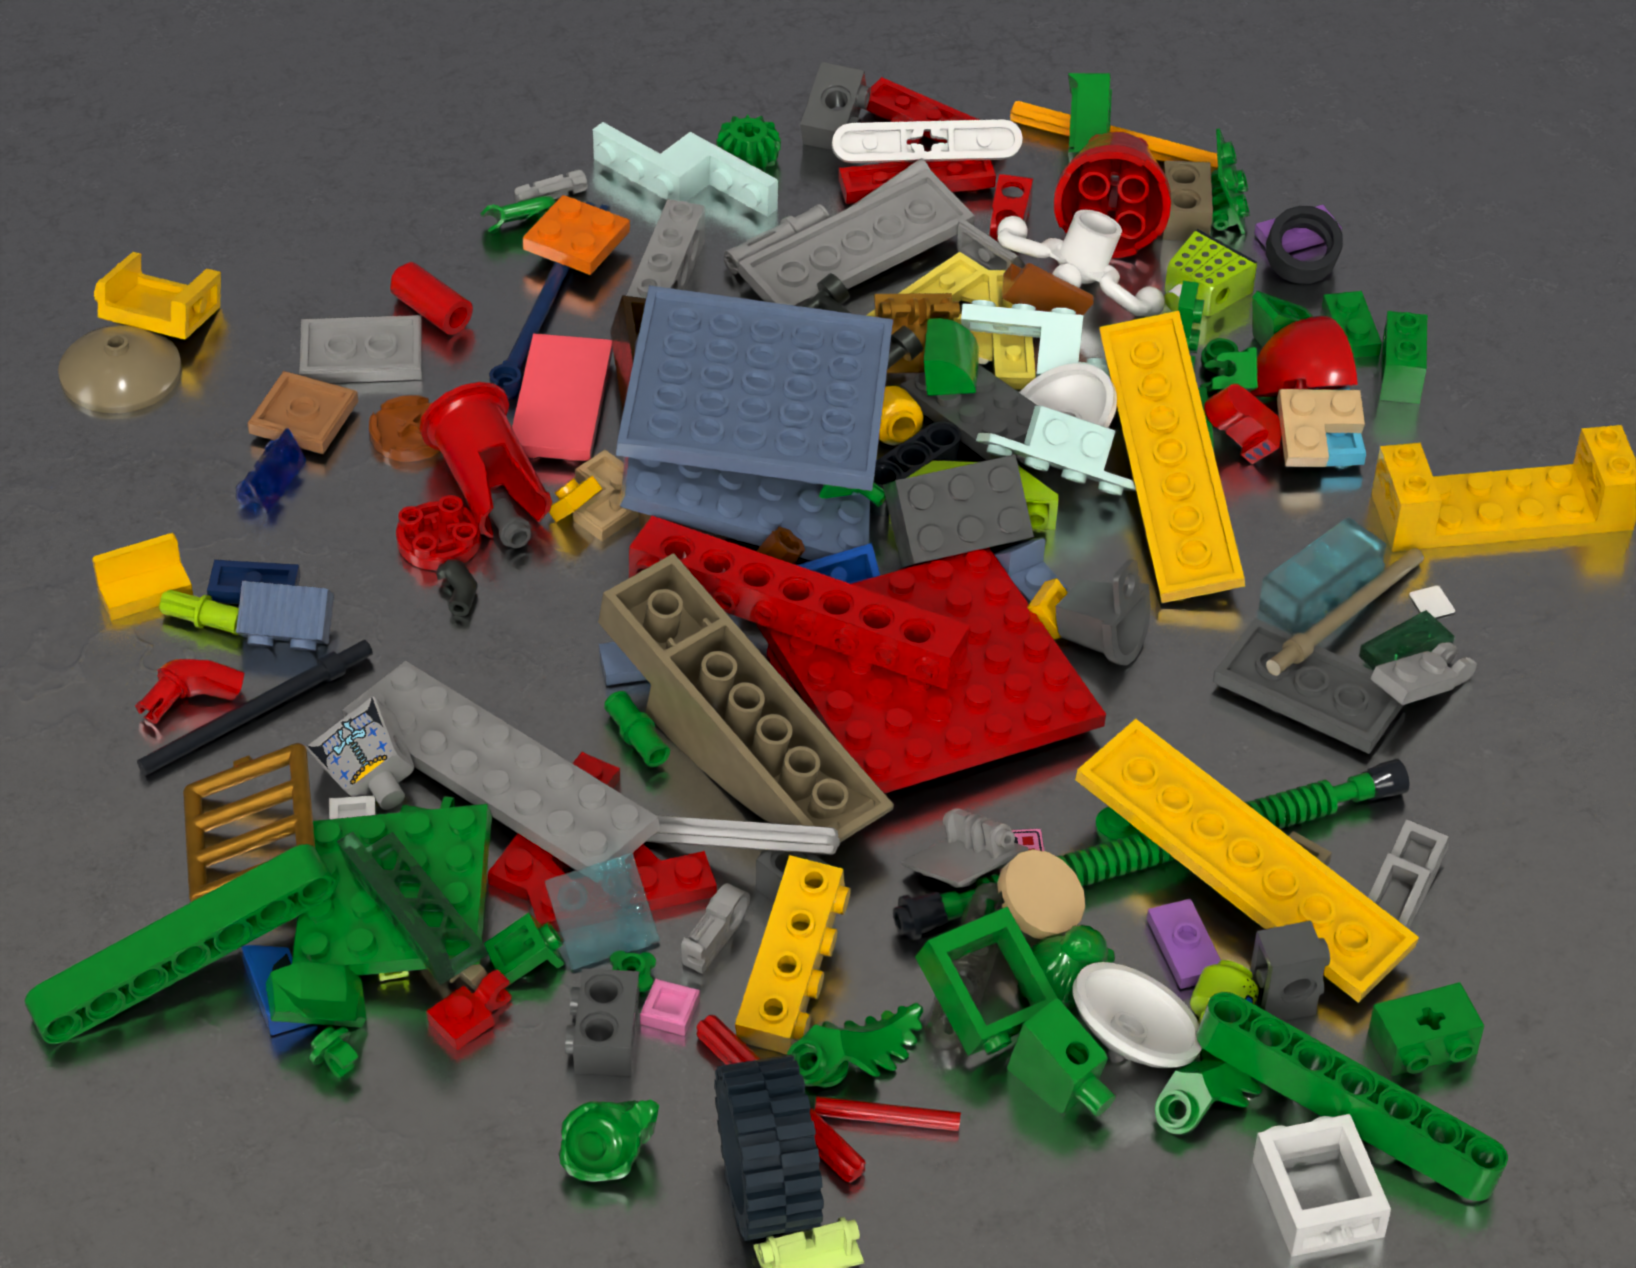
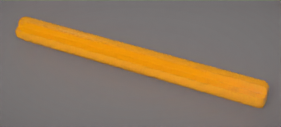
M1015 101L1010 112V120L1013 123L1066 137L1070 136L1071 114L1022 101ZM1110 125V132H1125L1144 139L1149 145V149L1156 161L1163 163L1164 161L1210 162L1211 174L1214 170L1218 169L1217 153Z

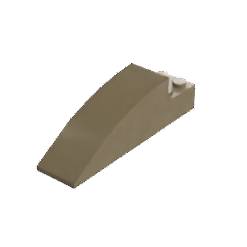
M674 553L603 593L598 623L651 684L646 713L665 735L702 771L756 815L769 823L834 827L838 830V838L842 842L893 810L894 804Z

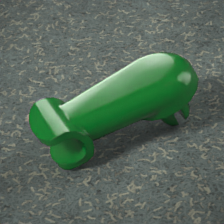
M540 196L501 207L493 204L487 206L480 215L482 218L489 215L496 218L497 224L488 229L489 234L497 232L503 223L521 219L533 220L536 218L539 221L556 203V200L551 196Z

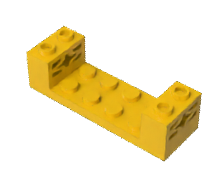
M1622 425L1581 428L1573 464L1444 476L1432 475L1421 443L1380 446L1371 494L1392 552L1408 551L1412 548L1430 549L1634 530L1636 523V458Z

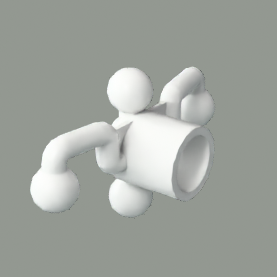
M1079 210L1072 219L1064 241L1057 238H1049L1042 243L1026 239L1028 228L1025 221L1020 217L1009 216L1002 219L999 223L997 239L1002 247L1035 258L1052 257L1056 259L1059 266L1055 268L1052 274L1078 288H1080L1081 283L1092 284L1098 281L1102 291L1108 297L1135 316L1150 317L1159 315L1162 312L1165 298L1157 288H1142L1134 296L1117 284L1120 279L1119 272L1109 265V262L1121 236L1122 229L1109 216L1093 210Z

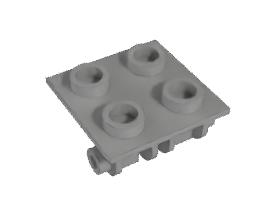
M954 808L946 812L943 817L947 839L901 861V865L920 872L924 876H931L950 883L954 887H965L975 883L977 878L993 869L1003 868L1017 854L1028 851V847L1014 843L1015 835L1007 824L992 821L978 814H971L961 808Z

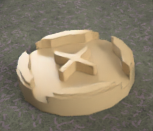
M1032 849L1020 852L1001 869L997 887L998 894L1002 891V897L1005 901L1002 907L1008 906L1021 931L1033 938L1045 939L1050 936L1065 935L1068 929H1071L1072 926L1077 925L1082 920L1085 910L1084 890L1077 875L1060 858L1050 852Z

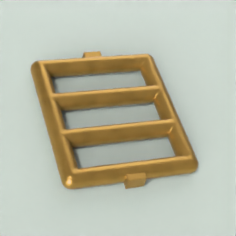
M301 743L289 745L256 759H252L248 755L233 761L232 768L188 784L184 788L190 902L263 863L208 884L206 867L293 834L296 835V846L309 844L315 847L307 749ZM290 765V781L203 813L202 798ZM293 799L294 815L205 848V832Z

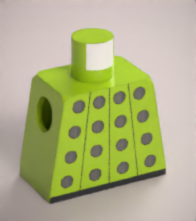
M1197 229L1167 266L1165 304L1171 311H1177L1183 280L1198 282L1197 299L1204 300L1203 315L1212 316L1253 292L1257 261Z

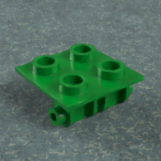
M1218 128L1216 129L1218 169L1214 170L1211 174L1213 206L1211 225L1217 230H1225L1229 226L1238 224L1241 234H1245V217L1250 216L1249 205L1246 196L1243 194L1248 191L1247 178L1243 169H1236L1237 157L1232 142H1225L1222 132Z

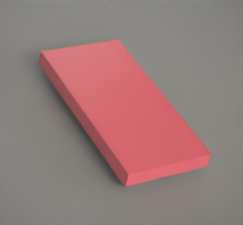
M533 333L512 425L528 458L543 457L565 459L567 461H588L591 459L613 353L612 340Z

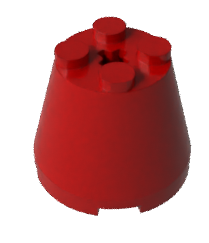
M1108 132L1091 137L1088 144L1068 163L1060 174L1054 196L1056 221L1059 228L1062 227L1066 234L1075 213L1079 210L1100 212L1114 219L1121 226L1122 233L1111 258H1124L1135 255L1139 249L1151 243L1158 235L1161 236L1167 226L1171 211L1169 182L1151 153L1149 145L1144 139L1125 132Z

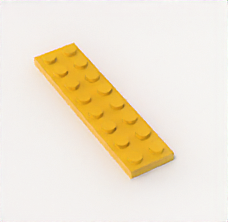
M1174 311L1099 327L1110 380L1114 384L1117 393V411L1161 603L1245 587L1244 574L1180 312Z
M1134 719L1077 769L1075 780L1264 929L1311 921L1318 938L1325 939L1330 953V963L1328 966H1325L1323 975L1358 1003L1416 947L1419 937L1139 720Z

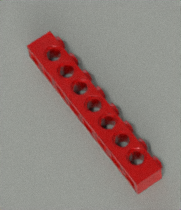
M655 516L650 517L629 546V578L674 553L726 613L946 690L967 657L969 624Z

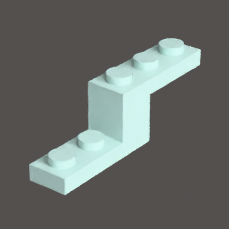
M604 122L593 129L594 159L654 192L661 198L687 202L705 187L711 185L767 217L778 209V180L692 132L686 134L660 154Z
M974 300L972 304H963L961 325L969 331L1040 338L1036 377L1062 365L1083 363L1098 367L1110 378L1106 359L1090 358L1087 359V363L1079 362L1083 315H1076V312L1072 309L1054 308L1052 312L1035 311L1036 308L1028 304H1014L1012 308L996 307L994 302L987 300Z

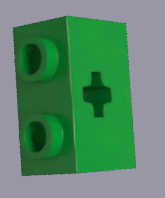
M1461 982L1374 1004L1368 1035L1392 1077L1407 1072L1412 1074L1419 1073L1430 1066L1449 1061L1461 1062L1472 1055L1478 1054L1485 1025Z

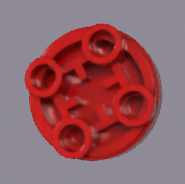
M447 495L439 501L423 503L416 507L408 506L399 512V522L396 528L397 547L401 556L416 567L437 571L439 565L445 563L448 559H457L466 563L477 553L480 547L481 533L472 511L464 507L462 499L457 496Z

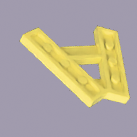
M961 252L898 293H952V301L959 302L962 300L972 303L974 300H987L994 302L996 307L1012 308V305H1014L1002 299L1003 274L1006 270H988ZM875 309L866 316L875 317ZM962 314L958 318H953V320L961 324ZM970 331L978 343L979 357L993 362V373L1003 382L1017 390L1023 389L1036 378L1033 337Z

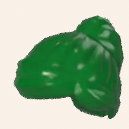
M1074 925L1071 929L1067 930L1065 935L1047 937L1031 948L1056 996L1068 1010L1076 1006L1073 996V984L1080 971L1092 963H1113L1115 961L1114 950L1107 947L1104 936L1091 926ZM1018 983V988H1019L1021 994H1022L1024 997H1026L1025 994H1024V992H1023V990H1022V988H1021V986H1020L1019 983Z
M650 1099L647 1101L633 1100L619 1103L612 1101H590L578 1106L562 1122V1141L559 1151L560 1164L569 1175L581 1181L603 1182L623 1178L630 1172L632 1164L638 1157L640 1146L647 1143L654 1134L659 1104Z

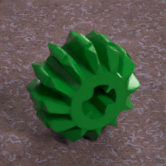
M747 114L742 119L732 116L731 122L722 123L718 139H716V146L765 172L766 167L775 166L779 150H781V138H779V132L775 129L774 122H765L763 116L750 118Z

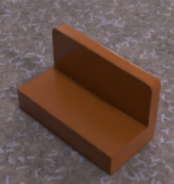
M1027 263L1023 269L1011 264L1003 274L1002 299L1012 304H1028L1036 308L1035 311L1052 312L1054 308H1068L1074 310L1076 315H1084L1094 303V296L1031 263Z

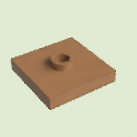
M283 371L248 421L249 434L324 454L358 403V392Z

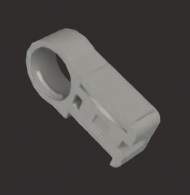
M728 883L724 884L710 899L705 915L688 938L684 937L681 943L683 965L702 974L705 973L743 922L750 904V894Z

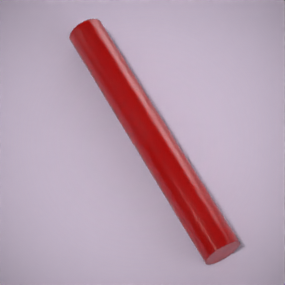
M817 1097L815 1112L821 1117L958 1132L960 1126L961 1112L826 1097Z

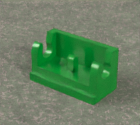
M1248 347L1241 352H1224L1203 365L1206 369L1219 368L1217 371L1218 377L1211 378V382L1200 385V388H1207L1208 396H1214L1232 384H1239L1248 392L1258 388L1256 347Z

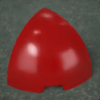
M1314 316L1298 320L1283 327L1268 340L1257 357L1258 388L1250 393L1256 398L1277 397L1280 389L1343 390L1358 385L1351 346L1341 326L1331 317Z

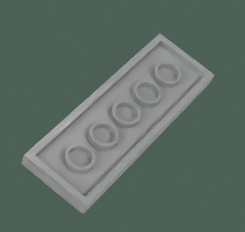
M928 169L738 262V273L765 302L802 306L819 292L817 283L829 273L838 277L845 287L849 289L957 235L958 220L961 218L974 226L975 215Z

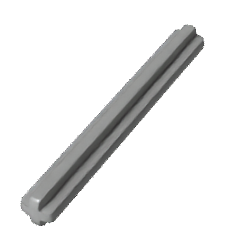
M656 815L658 816L660 830L645 841L824 855L835 854L840 844L838 830L834 827Z

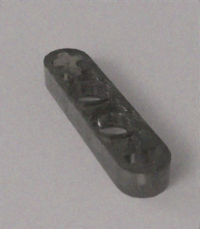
M984 883L976 889L967 903L960 926L984 916L986 910L984 902L987 898L995 901L994 908L996 911L1003 908L1002 904L1005 901L1002 897V891L998 894L997 883ZM997 942L987 946L988 952L984 956L970 953L952 961L959 975L967 977L973 983L974 994L971 995V998L977 1009L980 1007L999 951ZM935 996L925 1024L926 1036L931 1044L939 1049H955L961 1045V1042L955 1031L951 1035L943 1032L945 1025L942 1022L947 1016Z

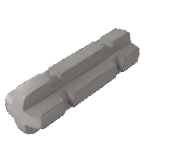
M578 169L567 172V177H563V174L533 182L532 187L529 184L518 186L514 189L515 202L540 196H551L557 200L562 195L569 196L568 192H572L573 195L585 192L588 189L586 175L582 170Z

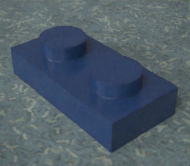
M214 559L207 587V595L211 596L212 601L218 603L239 604L242 581L299 586L301 577L300 567L298 564Z

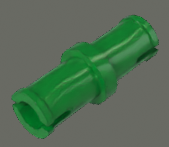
M617 691L611 694L604 703V709L620 727L622 739L625 743L635 747L649 767H657L663 764L670 755V748L654 730L655 724L651 717L637 708L627 692Z

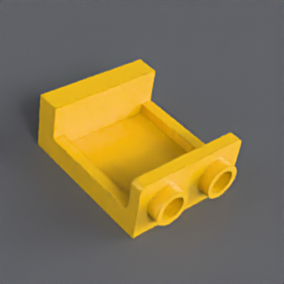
M132 252L97 282L94 290V299L98 302V318L186 340L220 308L221 272L206 268L189 285L143 274L141 271V253Z

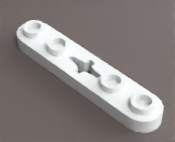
M1004 119L849 123L842 125L836 130L831 145L836 157L846 163L916 162L921 158L925 162L1003 160L1011 158L1018 152L1022 145L1023 137L1021 130L1015 123ZM924 131H929L931 138L946 139L947 143L934 144L931 150L926 152L923 145L917 143L908 145L907 140L920 139Z

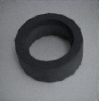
M1299 205L1286 209L1275 219L1266 240V257L1271 268L1282 278L1293 283H1314L1324 279L1333 271L1343 248V234L1337 221L1326 211L1314 206ZM1293 228H1307L1316 232L1324 240L1327 247L1324 257L1314 262L1300 261L1291 257L1282 246L1284 233Z

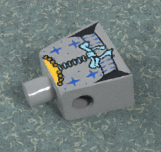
M372 696L306 746L308 752L350 796L374 795L380 807L385 810L398 806L404 800L405 794L398 783L412 773L414 764L395 714L376 697Z

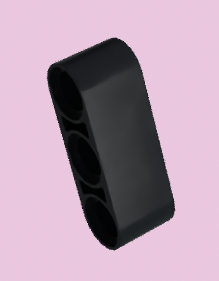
M942 421L930 424L876 460L873 482L884 489V484L905 479L931 461L960 462V429L950 422ZM885 500L879 507L870 501V513L877 516H889L887 501Z

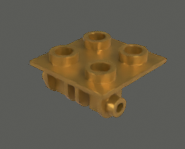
M952 293L874 294L875 317L893 319L891 335L900 327L906 326L917 336L923 346V351L913 360L907 361L902 357L887 370V374L925 372L924 352L928 319L941 318L954 321L953 318H958L960 315V304L958 301H952Z

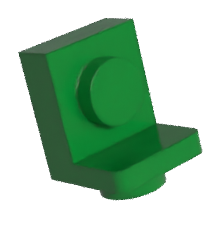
M529 912L483 943L495 969H498L509 980L510 984L545 960L550 961L557 969L566 964L558 949L563 946V941L557 931L549 922L544 925L539 923Z

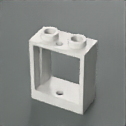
M1350 1114L1337 1117L1322 1116L1308 1123L1288 1127L1282 1125L1274 1126L1257 1134L1252 1161L1291 1257L1385 1237L1391 1208ZM1340 1149L1360 1198L1302 1210L1282 1161Z

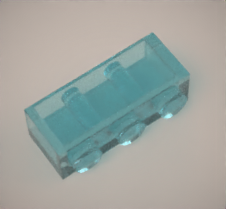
M1347 517L1263 578L1259 608L1295 634L1302 632L1311 624L1315 625L1326 616L1327 612L1338 604L1343 603L1357 590L1384 571L1385 563L1383 560L1387 543Z

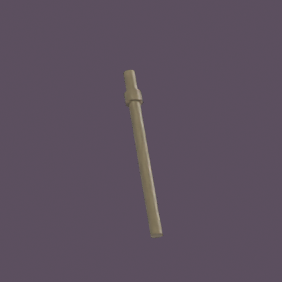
M1412 548L1306 632L1296 633L1284 642L1282 650L1267 661L1266 668L1268 672L1277 676L1293 663L1300 664L1313 653L1314 647L1423 562V553L1417 548Z

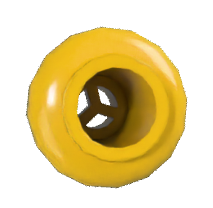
M885 386L879 440L890 446H899L920 431L924 417L921 407L905 389L898 386Z

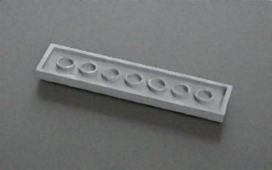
M407 661L400 664L342 710L343 716L346 717L372 696L376 697L395 714L414 767L474 805L488 804L492 817L596 883L660 830L658 816Z

